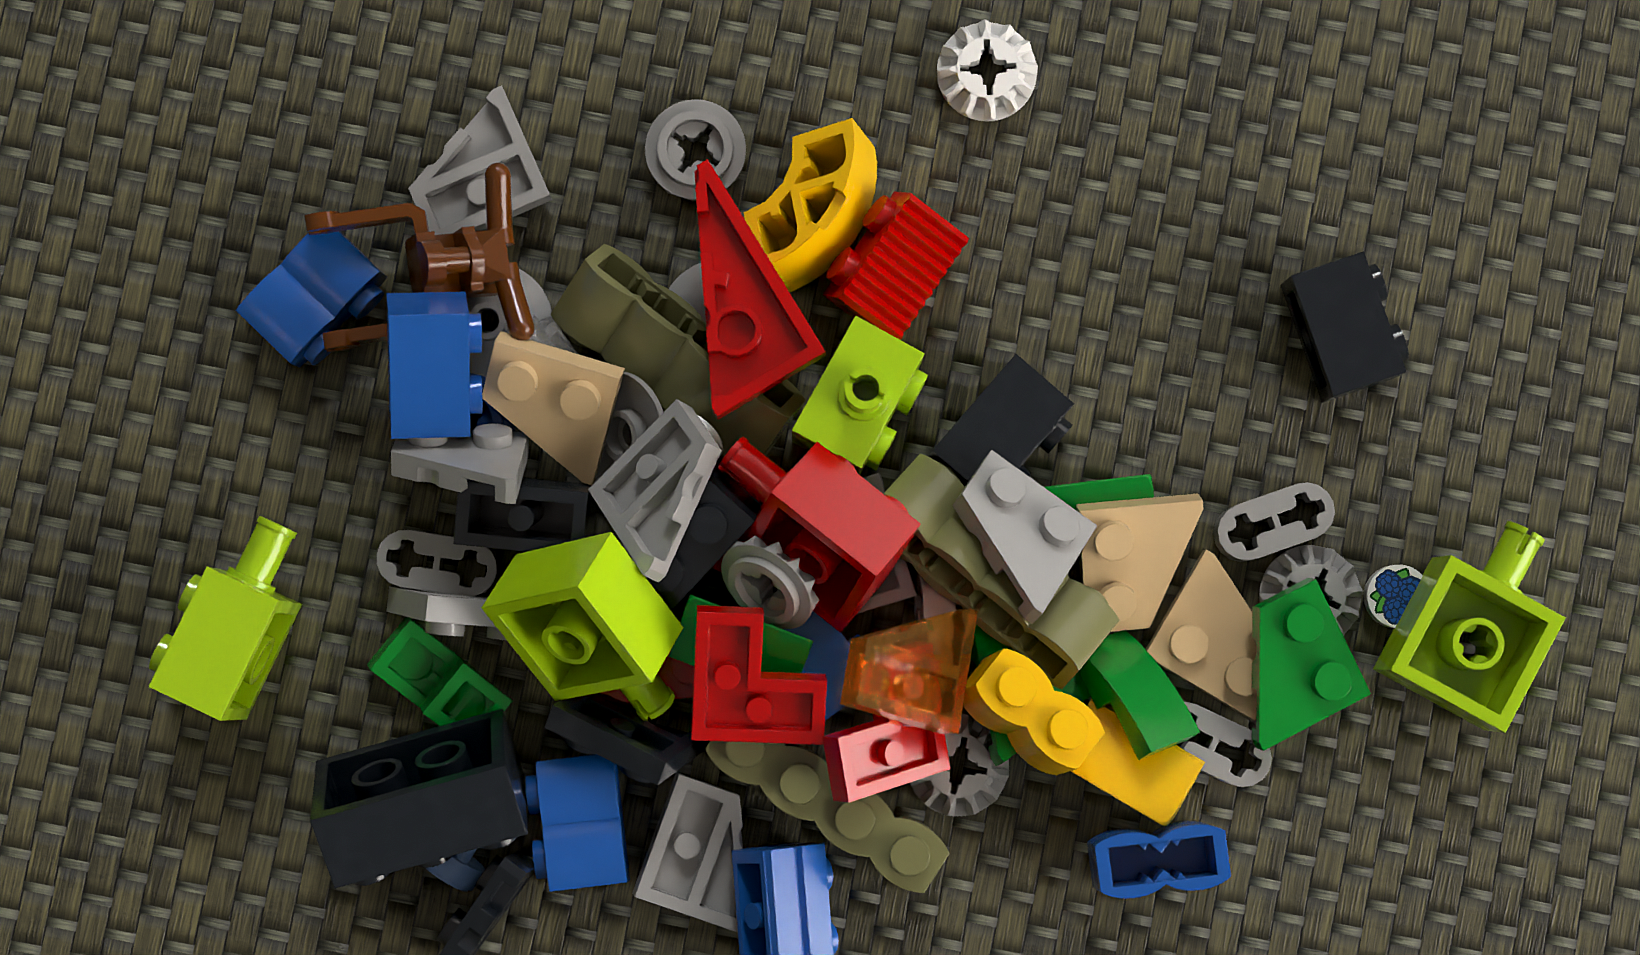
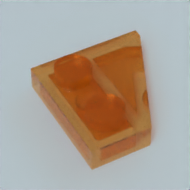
M971 608L951 610L852 638L840 704L939 734H959L978 611Z

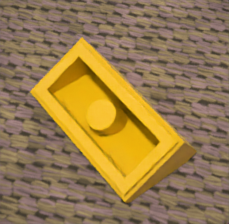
M1091 699L1087 706L1101 722L1105 734L1081 766L1071 772L1160 825L1168 826L1179 811L1205 762L1177 745L1138 760L1114 709L1108 705L1097 710Z

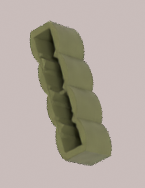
M603 244L585 258L550 314L554 321L562 328L564 335L572 343L601 353L607 363L625 368L624 372L634 374L642 379L657 396L663 411L676 399L692 407L696 414L706 420L720 436L723 445L721 459L743 436L766 456L806 401L800 391L786 379L717 420L713 413L711 402L706 322L682 297L668 288L655 283L638 263L623 252L607 244Z
M919 454L884 493V495L892 496L900 501L907 509L909 515L921 523L900 556V559L911 563L919 575L942 596L962 605L968 616L984 632L1002 644L1012 647L1013 651L1031 659L1047 675L1052 686L1063 689L1119 622L1118 616L1099 591L1070 579L1066 575L1043 614L1033 624L1025 620L1018 610V607L1024 601L1005 571L997 575L995 574L982 553L981 542L973 533L968 531L953 507V504L965 488L960 482L959 477L946 464Z
M710 741L705 748L710 759L722 772L740 782L760 785L767 798L781 811L798 819L815 821L821 833L832 844L847 853L870 857L881 875L902 889L925 893L950 854L942 840L928 826L914 818L893 814L878 794L849 803L833 801L827 762L817 753L807 748L785 743Z

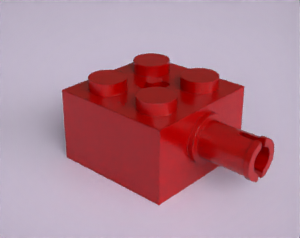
M743 436L731 447L717 468L763 503L760 508L761 512L745 542L753 536L761 538L767 546L779 542L784 554L790 558L799 557L798 567L801 571L815 578L812 590L819 598V601L813 611L840 633L884 583L921 525L920 522L909 515L907 509L900 501L892 496L884 495L861 477L847 459L840 455L832 454L819 442L814 444L793 469L786 472L750 444L749 440Z

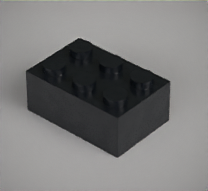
M503 708L316 761L310 822L335 889L353 883L359 886L371 885L381 881L389 873L417 865L423 868L438 866L448 861L453 855L477 848L487 850L498 849L510 844L517 837L528 834L525 777Z

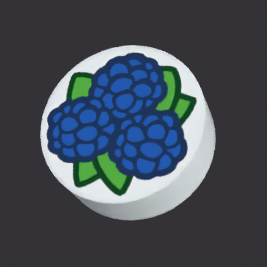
M1406 565L1386 566L1372 574L1365 585L1364 604L1373 620L1382 626L1395 628L1423 575L1416 569Z

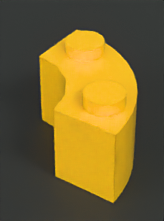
M853 118L793 136L792 161L783 183L765 202L744 212L745 221L789 292L803 287L825 273L834 259L844 249L851 246L862 229L863 219L872 205L877 180L876 151L874 145Z

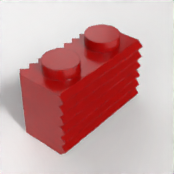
M894 191L890 198L887 195H883L870 207L862 222V225L868 230L855 249L847 247L834 259L826 274L827 279L831 283L823 296L853 318L858 316L900 340L903 338L904 332L910 327L911 321L917 317L919 310L925 306L926 300L932 296V292L939 285L940 279L946 275L947 269L953 265L954 259L960 255L961 249L968 243L969 237L912 193Z

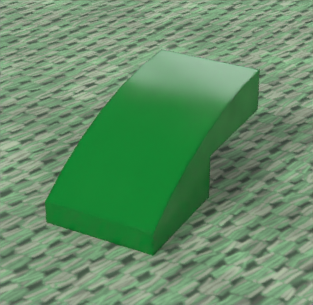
M410 617L403 619L367 664L373 673L417 705L424 715L439 726L502 708L505 711L512 703V699L433 634L425 633V628Z
M1126 630L1108 635L1079 670L1097 710L1112 705L1138 760L1187 741L1200 733L1190 711L1165 672L1146 649Z

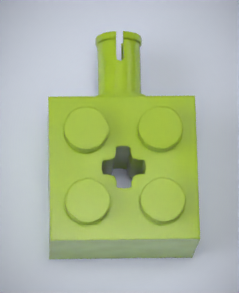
M855 316L792 429V442L808 451L816 442H819L832 454L840 455L847 459L859 475L865 465L877 471L897 431L889 428L887 425L896 410L908 415L928 377V374L919 370L925 353Z
M262 516L258 517L256 521L258 523L236 568L229 566L228 570H222L207 566L202 577L195 574L189 580L178 604V610L184 612L183 617L174 635L165 634L160 640L149 663V669L155 672L149 684L150 688L219 721L247 720L302 606L301 603L275 592L276 587L271 585L292 539H295L297 533Z
M1507 521L1504 526L1505 530L1483 571L1470 566L1452 555L1431 558L1422 579L1373 668L1378 673L1485 731L1506 733L1566 619V617L1523 595L1521 590L1518 589L1545 539L1536 532H1532L1531 535L1526 534L1528 528L1511 521ZM1462 633H1471L1469 642L1476 646L1474 655H1462L1464 646L1459 643Z
M612 532L523 552L514 556L481 608L555 701L620 689L635 708L637 715L644 721H647L648 717L651 720L655 719L669 709L675 695L657 673L684 627L647 578L642 575L635 562Z

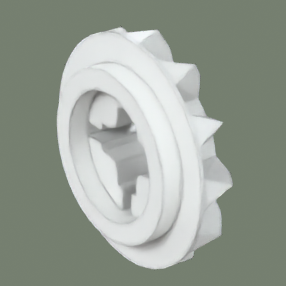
M984 19L979 23L960 27L943 45L937 64V80L945 100L958 113L978 121H996L1016 113L1029 100L1036 84L1038 65L1032 52L1030 41L1025 40L1010 24L1001 25ZM984 46H988L989 54H992L994 64L1004 65L1005 68H1014L1007 69L1006 72L996 75L994 85L991 88V95H987L986 85H983L981 75L971 74L970 71L960 72V70H969V67L979 65Z

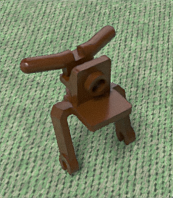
M493 163L485 171L487 229L485 231H475L474 226L461 227L454 233L435 235L434 231H429L425 210L412 203L342 213L338 211H324L305 215L306 230L309 232V235L328 234L406 221L413 222L415 234L405 241L412 293L466 292V298L498 295L510 335L517 340L524 341L530 339L534 333V323L520 280L518 263H509L507 247L515 245L512 228L511 173L506 165ZM387 323L323 333L324 348L327 352H336L358 348L360 344L386 341Z

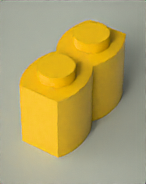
M1002 649L985 657L957 692L962 705L977 722L990 730L1007 734L1011 745L1022 759L1034 768L1048 774L1059 775L1078 769L1105 734L1101 722L1088 706L1069 694L1054 691L1047 675L1036 663L1012 650Z

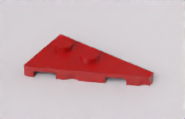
M707 159L697 165V170L694 173L711 402L713 413L717 420L822 359L826 356V351Z

